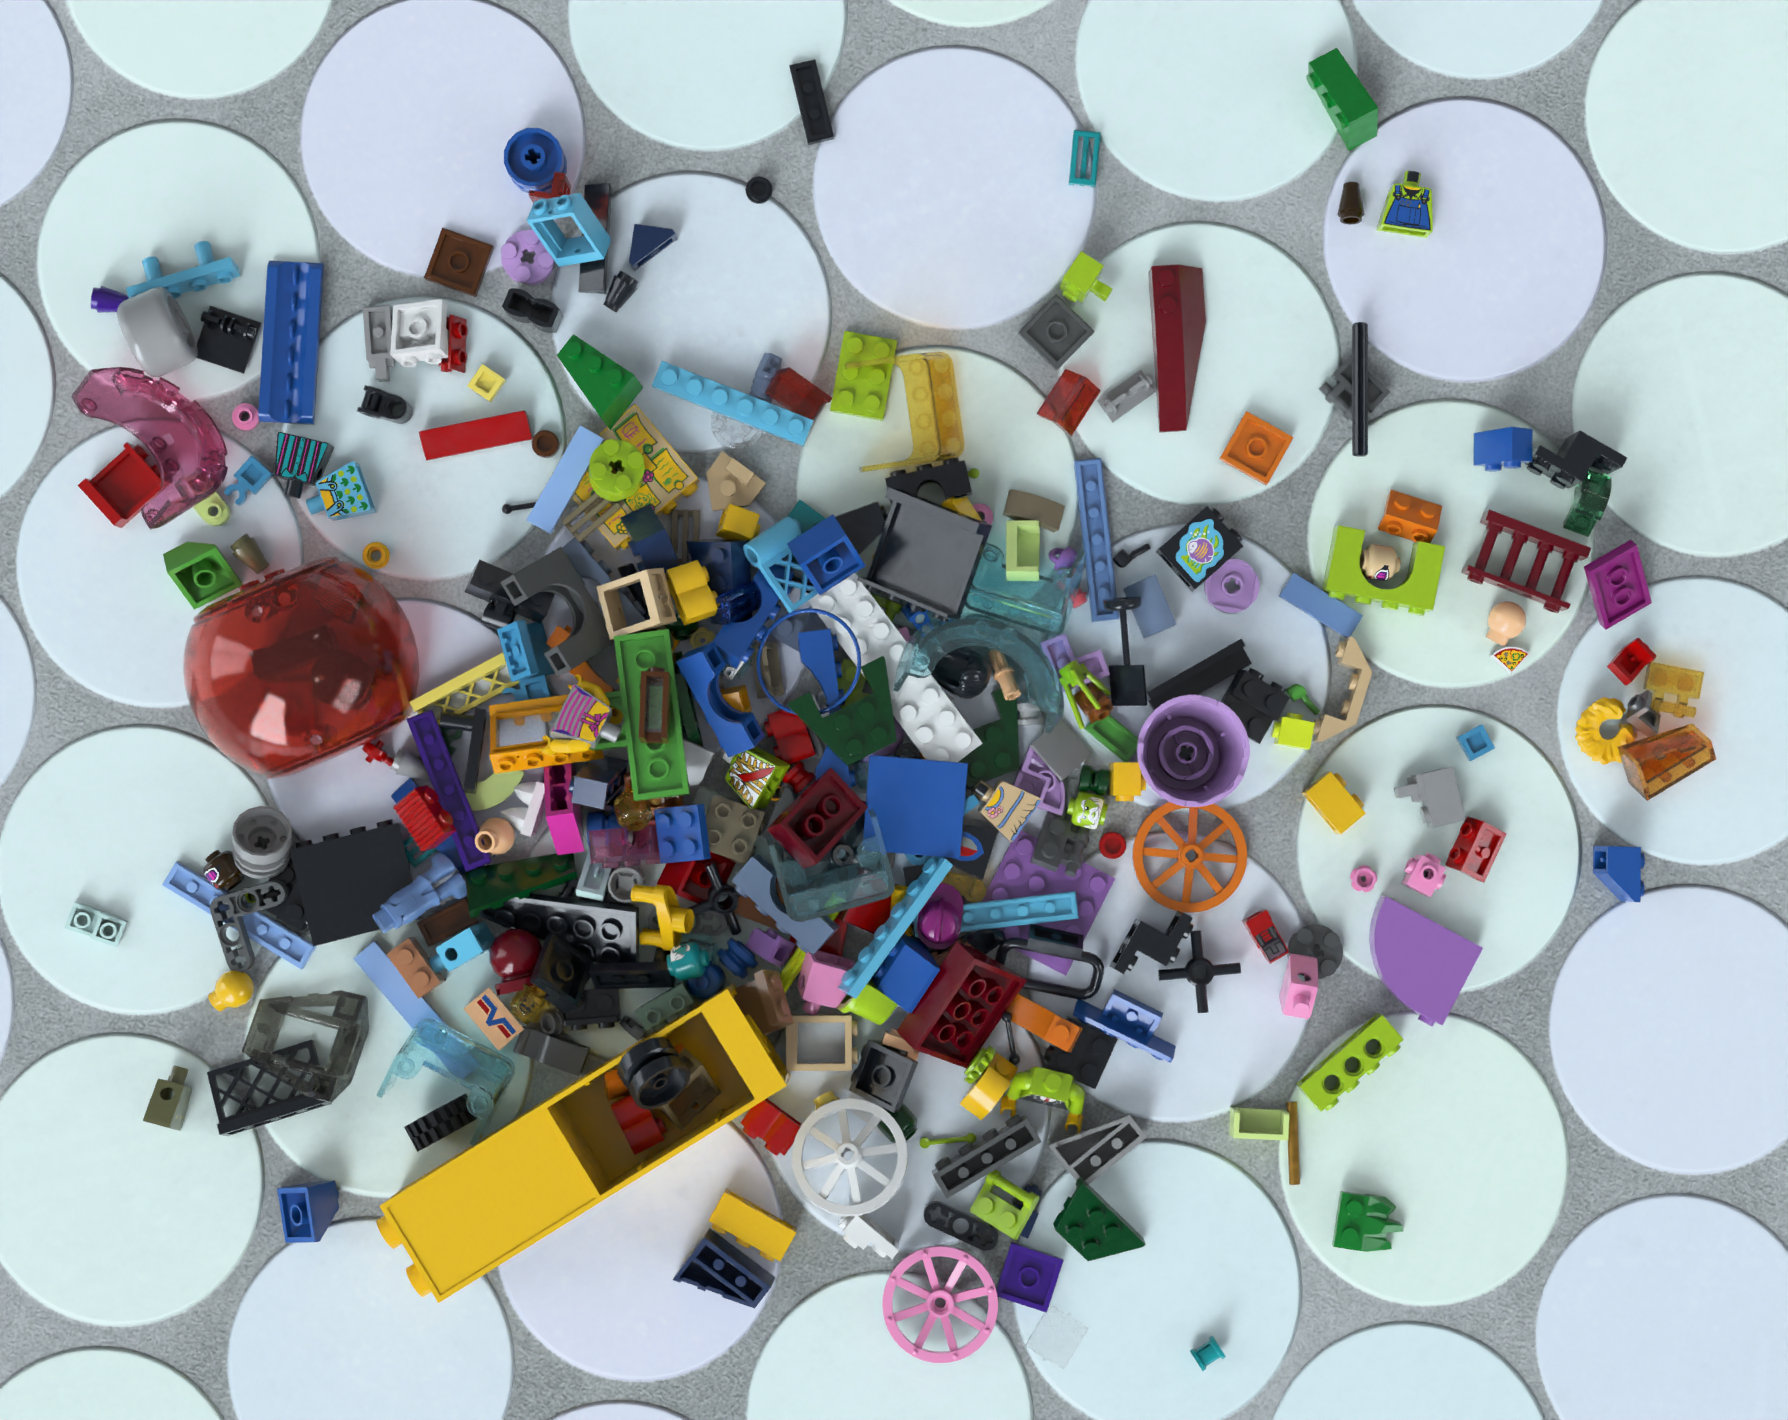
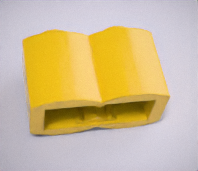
M698 560L666 571L665 576L668 588L684 626L715 616L720 603L716 592L711 591L707 584L709 582V574L705 566L701 567Z

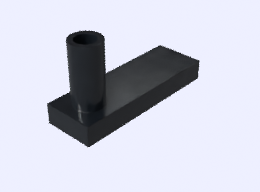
M475 708L474 716L449 712L441 713L440 728L472 732L464 782L465 793L476 794L487 718L486 709Z
M656 947L653 962L591 963L588 971L595 989L674 987L676 980L675 976L670 975L667 966V955L671 951L663 950L662 947Z

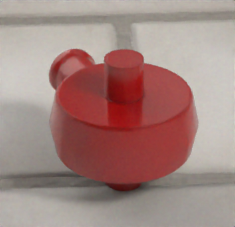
M368 740L363 745L362 750L368 754L365 759L367 762L371 763L375 759L386 763L388 766H391L394 762V758L390 757L382 749L385 744L383 741L378 740L375 744Z

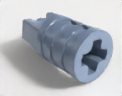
M764 353L755 372V378L749 393L750 396L772 403L774 391L779 380L782 358L772 353Z

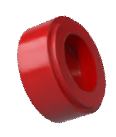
M1117 832L1105 833L1099 840V851L1106 858H1119L1126 850V841Z

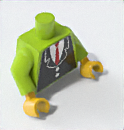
M1033 1067L1015 1074L1006 1093L1007 1096L1001 1098L1000 1114L1003 1113V1110L1010 1109V1117L1015 1116L1017 1100L1023 1099L1069 1110L1065 1129L1068 1130L1069 1125L1073 1124L1078 1127L1077 1132H1080L1084 1119L1082 1112L1085 1091L1074 1082L1072 1075L1041 1067Z

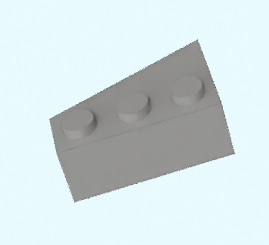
M1126 1114L1050 1142L1048 1146L1076 1181L1082 1177L1090 1184L1146 1139L1147 1136L1133 1118Z

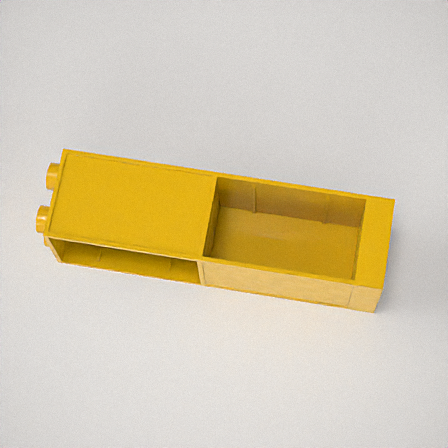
M733 982L711 998L693 1007L686 1014L672 1020L664 1027L651 1033L447 1160L382 1203L379 1207L384 1216L376 1221L378 1229L391 1248L395 1249L402 1244L413 1261V1264L406 1268V1273L416 1292L421 1297H425L432 1292L437 1302L440 1303L786 1087L791 1074L789 1071H786L785 1064L767 1035L762 1034L749 1014L744 1016L734 1000V995L738 994L735 990L737 988L735 983ZM663 1037L669 1039L673 1047L683 1044L684 1048L704 1066L721 1093L683 1130H680L673 1124L659 1107L652 1109L656 1119L661 1117L668 1130V1132L664 1133L666 1138L664 1141L634 1155L610 1106L611 1103L630 1093L608 1101L604 1093L605 1073L617 1069L622 1057L640 1042L650 1038ZM696 1104L694 1106V1109H697L699 1105Z

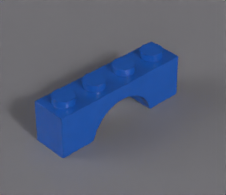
M776 564L769 567L775 578L784 579V567ZM758 570L751 583V591L758 602V612L751 619L744 622L726 621L713 640L724 661L738 669L742 661L744 663L749 661L755 650L751 646L755 640L759 642L762 640L768 630L765 624L769 618L774 620L782 607L778 605L781 600L760 570ZM791 571L789 575V581H792L795 575ZM788 586V590H787V595H788V597L790 596V594H791V592L793 591L794 587Z
M714 641L688 651L676 662L680 674L687 681L694 699L699 703L707 723L712 727L718 738L719 745L724 749L728 757L754 748L765 737L752 712L739 711L730 706L723 698L719 689V676L726 663Z

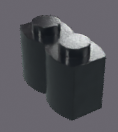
M517 288L508 290L502 305L503 309L512 319L522 323H532L537 329L546 333H556L564 316L553 302L546 299H534L528 292Z

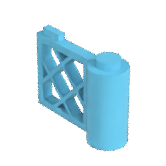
M785 517L744 544L743 551L748 561L753 566L759 568L788 612L791 613L816 596L818 592L815 587L807 585L808 577L801 566L791 563L792 552L787 543L802 534V526L796 519ZM774 564L785 566L784 579L775 578L769 567ZM790 568L803 571L801 584L789 581ZM788 586L801 589L799 601L794 604L787 595Z

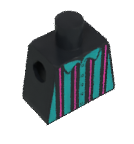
M278 431L275 476L288 480L284 493L285 496L300 499L304 484L317 487L316 482L322 478L334 450L331 444Z

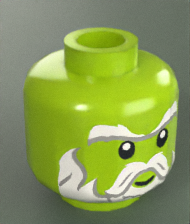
M1081 791L1077 794L1076 799L1070 798L1067 814L1072 815L1071 821L1074 825L1095 830L1099 825L1104 824L1108 804H1104V798L1100 795Z

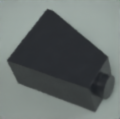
M872 502L835 516L859 555L882 533L888 517L884 506H879L878 502Z

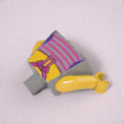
M579 674L574 676L579 682L573 684V686L568 685L571 690L551 729V735L556 739L544 735L542 740L548 742V745L545 748H539V751L549 756L555 753L584 752L589 748H596L601 737L614 743L617 742L622 728L609 722L612 716V709L610 708L609 699L600 686L585 681Z

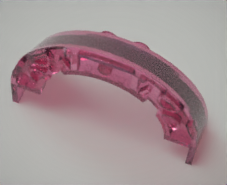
M126 367L91 369L71 395L77 408L85 416L109 421L132 433L148 448L159 467L161 474L159 493L141 508L142 517L150 530L168 524L218 490L228 470V467L225 466L227 449L218 427L196 400L190 402L179 393L180 388L162 377L156 380L146 376L143 370Z

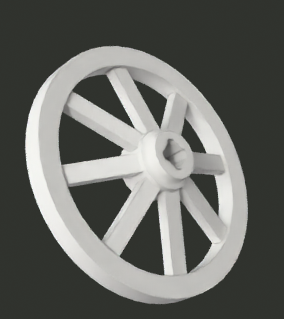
M839 1099L821 1106L803 1122L793 1143L792 1168L800 1189L816 1206L835 1215L859 1216L882 1207L896 1194L907 1171L908 1148L898 1123L886 1110L862 1099ZM846 1110H860L872 1114V1118L852 1142ZM835 1112H838L841 1144L815 1128L822 1119ZM880 1121H883L888 1126L896 1141V1144L860 1148ZM809 1134L834 1150L835 1154L803 1161V1150ZM847 1151H852L854 1155L851 1160L847 1161L844 1158V1154ZM898 1153L896 1170L891 1180L863 1160V1157ZM837 1163L820 1193L817 1194L810 1186L804 1170ZM858 1168L886 1187L875 1198L864 1203L861 1200L856 1169ZM844 1170L848 1173L853 1205H841L826 1200Z

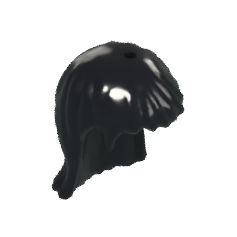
M942 633L939 634L930 646L923 661V664L937 683L960 698L971 699L980 695L990 680L991 669L982 655L971 649L954 644Z

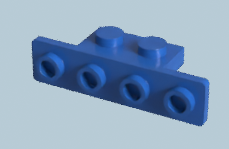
M1115 989L1103 1010L1081 999H1078L1075 1003L1073 1016L1077 1017L1082 1023L1100 1028L1105 1034L1116 1036L1134 1048L1143 1049L1151 1053L1158 1060L1172 1062L1176 1046L1153 1035L1163 1017L1162 1012Z

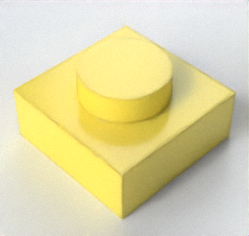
M482 364L467 387L491 403L506 380Z

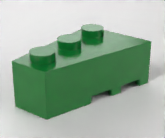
M1338 48L1308 63V75L1306 76L1310 87L1316 90L1348 151L1377 136L1378 107Z
M574 334L557 354L600 418L611 430L641 392L643 386L634 374Z

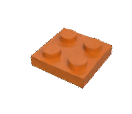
M1246 411L1219 460L1266 486L1294 437Z

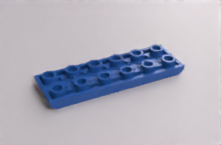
M270 260L268 262L258 410L260 422L314 425L324 273L323 263Z

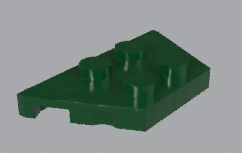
M683 652L673 653V661L680 704L681 725L685 727L689 741L704 747L692 692L687 681L680 674L676 663L683 656Z
M1082 1177L1076 1181V1190L1072 1197H1067L1063 1210L1053 1222L1055 1231L1087 1261L1134 1250L1146 1245L1144 1238Z

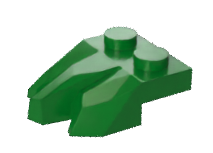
M1340 1191L1332 1246L1364 1252L1391 1249V1242L1386 1239L1387 1233L1403 1232L1400 1222L1388 1218L1396 1206L1383 1196Z

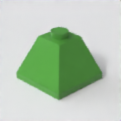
M185 542L163 554L167 573L194 610L243 585L215 544Z

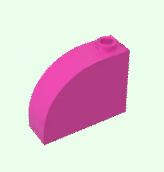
M574 763L544 767L545 814L557 855L585 851L581 804L571 803L573 793L569 792L571 778L577 775Z

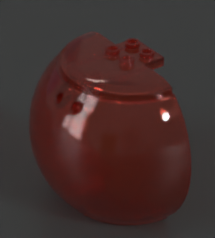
M325 557L286 572L284 568L265 575V581L263 582L257 579L239 586L240 592L205 607L193 618L195 624L190 627L183 657L184 686L188 702L194 717L208 739L220 752L248 771L260 776L265 775L267 779L282 778L299 773L396 729L410 716L408 713L412 709L410 701L416 697L419 680L418 650L410 623L393 595L378 580L347 561H339L338 557Z

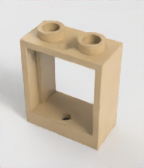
M664 568L646 569L597 586L599 602L610 640H613L614 636L642 633L677 621ZM641 581L650 620L627 627L618 589Z
M791 1014L794 1023L786 1026V1071H852V1064H858V1047H852V1036H857V1020H852V1014ZM845 1022V1062L798 1063V1023Z

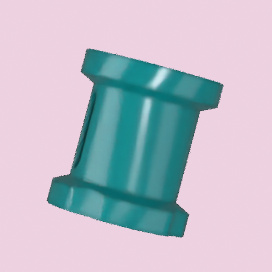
M1213 1336L1209 1337V1341L1196 1350H1190L1202 1371L1206 1370V1366L1217 1359H1224L1226 1357Z

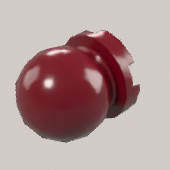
M508 929L495 938L489 949V961L492 969L502 978L500 980L502 983L495 984L497 995L521 991L524 988L535 986L530 982V978L542 946L539 939L528 930Z

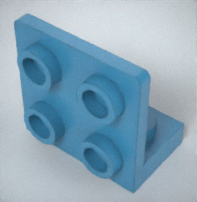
M520 620L497 629L511 682L537 678L543 674L547 676L555 674V671L544 655L545 652L550 650V647L546 644L547 636L542 622L541 624L537 622L526 624L525 620Z

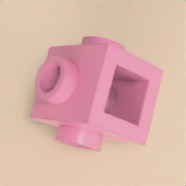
M1426 853L1425 856L1416 855L1415 858L1411 857L1404 868L1406 875L1402 884L1424 896L1431 897L1435 888L1439 889L1444 883L1446 875L1443 873L1446 868L1440 865L1441 859L1432 854Z

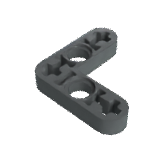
M272 880L221 895L211 902L210 912L227 965L231 970L242 973L251 968L255 961L254 952L242 916L277 906L286 901L289 895V888L283 881ZM273 887L281 892L277 898L275 896L263 898V894L273 890ZM245 893H251L255 896L256 904L254 907L250 908L244 904L243 896ZM222 902L224 905L228 904L230 907V909L226 912L219 910V906L222 905ZM231 917L234 918L233 921H229V922L226 923V924H223V922H222L223 920H225V919H227V918H228V919L231 918ZM229 926L235 927L238 930L239 938L237 941H232L227 937L226 930ZM242 943V947L238 948V950L237 948L231 950V947ZM239 955L241 957H246V961L243 963V965L241 962L237 963L235 960V958Z

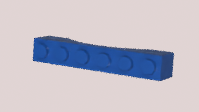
M831 629L800 632L797 634L800 661L811 671L820 684L826 697L827 706L830 707L844 696V690L838 689L837 678H842L840 661L835 662L833 652L838 651L836 634L831 635ZM839 705L829 711V715L840 710L841 706ZM826 746L822 758L815 768L816 780L829 768H832L850 788L856 786L854 770H849L848 766Z

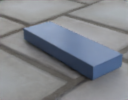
M1295 573L1291 575L1278 596L1345 638L1352 635L1363 617L1362 614L1336 598L1328 597V593Z

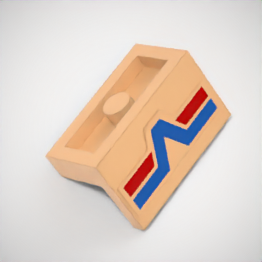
M487 988L464 1008L466 1013L498 1051L503 1049L524 1030L490 988Z

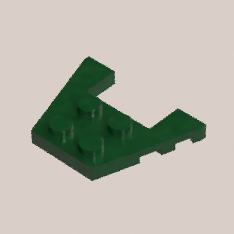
M884 656L861 666V670L873 693L824 718L821 716L810 692L787 703L788 707L846 766L897 741Z
M1002 689L991 692L1000 720L973 729L983 744L959 761L961 763H968L967 788L975 786L980 780L986 782L1020 769L1017 698L1010 701L1009 699L1005 700Z

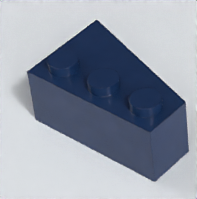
M709 1228L678 1269L673 1280L697 1286V1289L703 1291L708 1290L720 1294L723 1298L755 1309L771 1288L775 1277Z

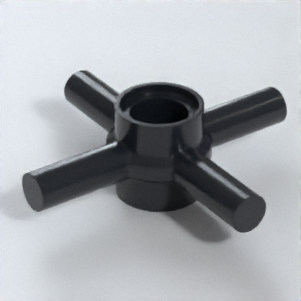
M708 861L704 864L712 884L708 890V899L688 909L693 910L694 917L711 909L723 914L731 934L737 935L742 930L734 911L738 906V897L742 895L736 891L735 887L722 882L715 862ZM728 895L724 901L718 902L721 896Z
M1196 930L1190 933L1192 959L1187 962L1185 968L1158 970V979L1162 981L1186 978L1189 983L1195 986L1198 1013H1208L1206 985L1212 981L1214 976L1240 974L1241 966L1240 963L1212 965L1208 959L1203 957L1201 930ZM1198 964H1203L1206 968V974L1201 979H1195L1192 973L1193 968Z

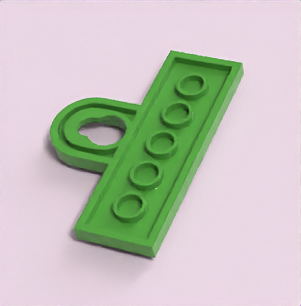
M664 629L614 636L620 691L606 692L605 695L610 701V708H616L623 714L622 732L616 743L601 737L597 747L589 748V750L598 751L627 747L634 801L690 794L670 630ZM650 667L664 668L665 672H669L672 677L669 743H641L639 739L641 671H648ZM650 686L649 729H661L663 687Z

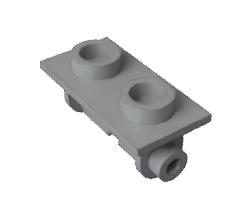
M1139 370L1098 399L1097 402L1113 423L1154 394L1156 390L1152 386L1153 381L1149 375H1144L1142 370Z

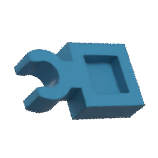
M250 456L233 475L239 480L237 484L229 485L225 489L224 494L230 496L234 491H238L239 498L236 499L235 503L240 506L245 503L249 490L256 495L274 474L255 457Z
M545 674L537 678L519 681V690L506 688L502 691L504 695L512 693L514 695L513 702L552 697L548 676Z

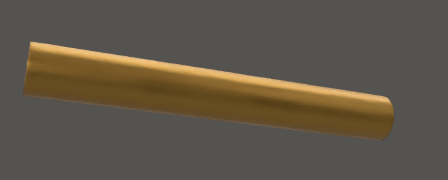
M1297 1101L1286 1102V1111L1289 1112V1184L1299 1185Z

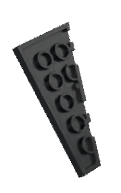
M530 893V896L520 900L516 897L503 902L504 906L494 910L492 907L479 911L480 915L478 916L508 929L514 927L516 929L528 930L544 941L547 935L553 933L596 963L639 962V907Z

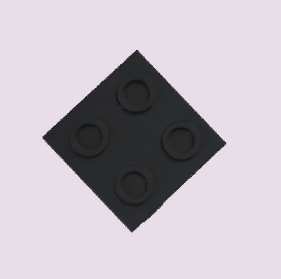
M210 306L208 312L203 311L201 315V322H204L197 341V358L244 374L262 323Z

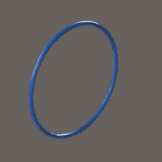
M800 609L782 616L765 633L757 653V675L767 697L782 710L795 714L790 708L779 703L764 684L760 662L765 641L778 624L797 614L820 613L835 619L848 631L854 642L857 652V669L854 680L846 694L832 706L819 710L820 714H824L842 704L855 688L861 670L860 647L851 628L838 616L821 609Z

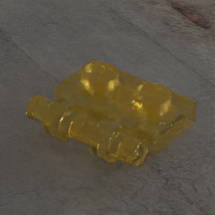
M1650 662L1647 664L1643 689L1654 691L1650 707L1657 713L1661 711L1672 713L1674 717L1684 718V716L1694 718L1696 707L1687 706L1688 698L1700 699L1704 672ZM1664 694L1676 695V703L1663 701Z

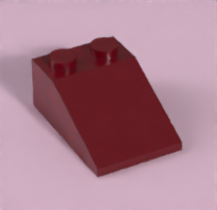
M829 768L794 800L767 830L805 869L818 864L865 812L868 806L832 768Z

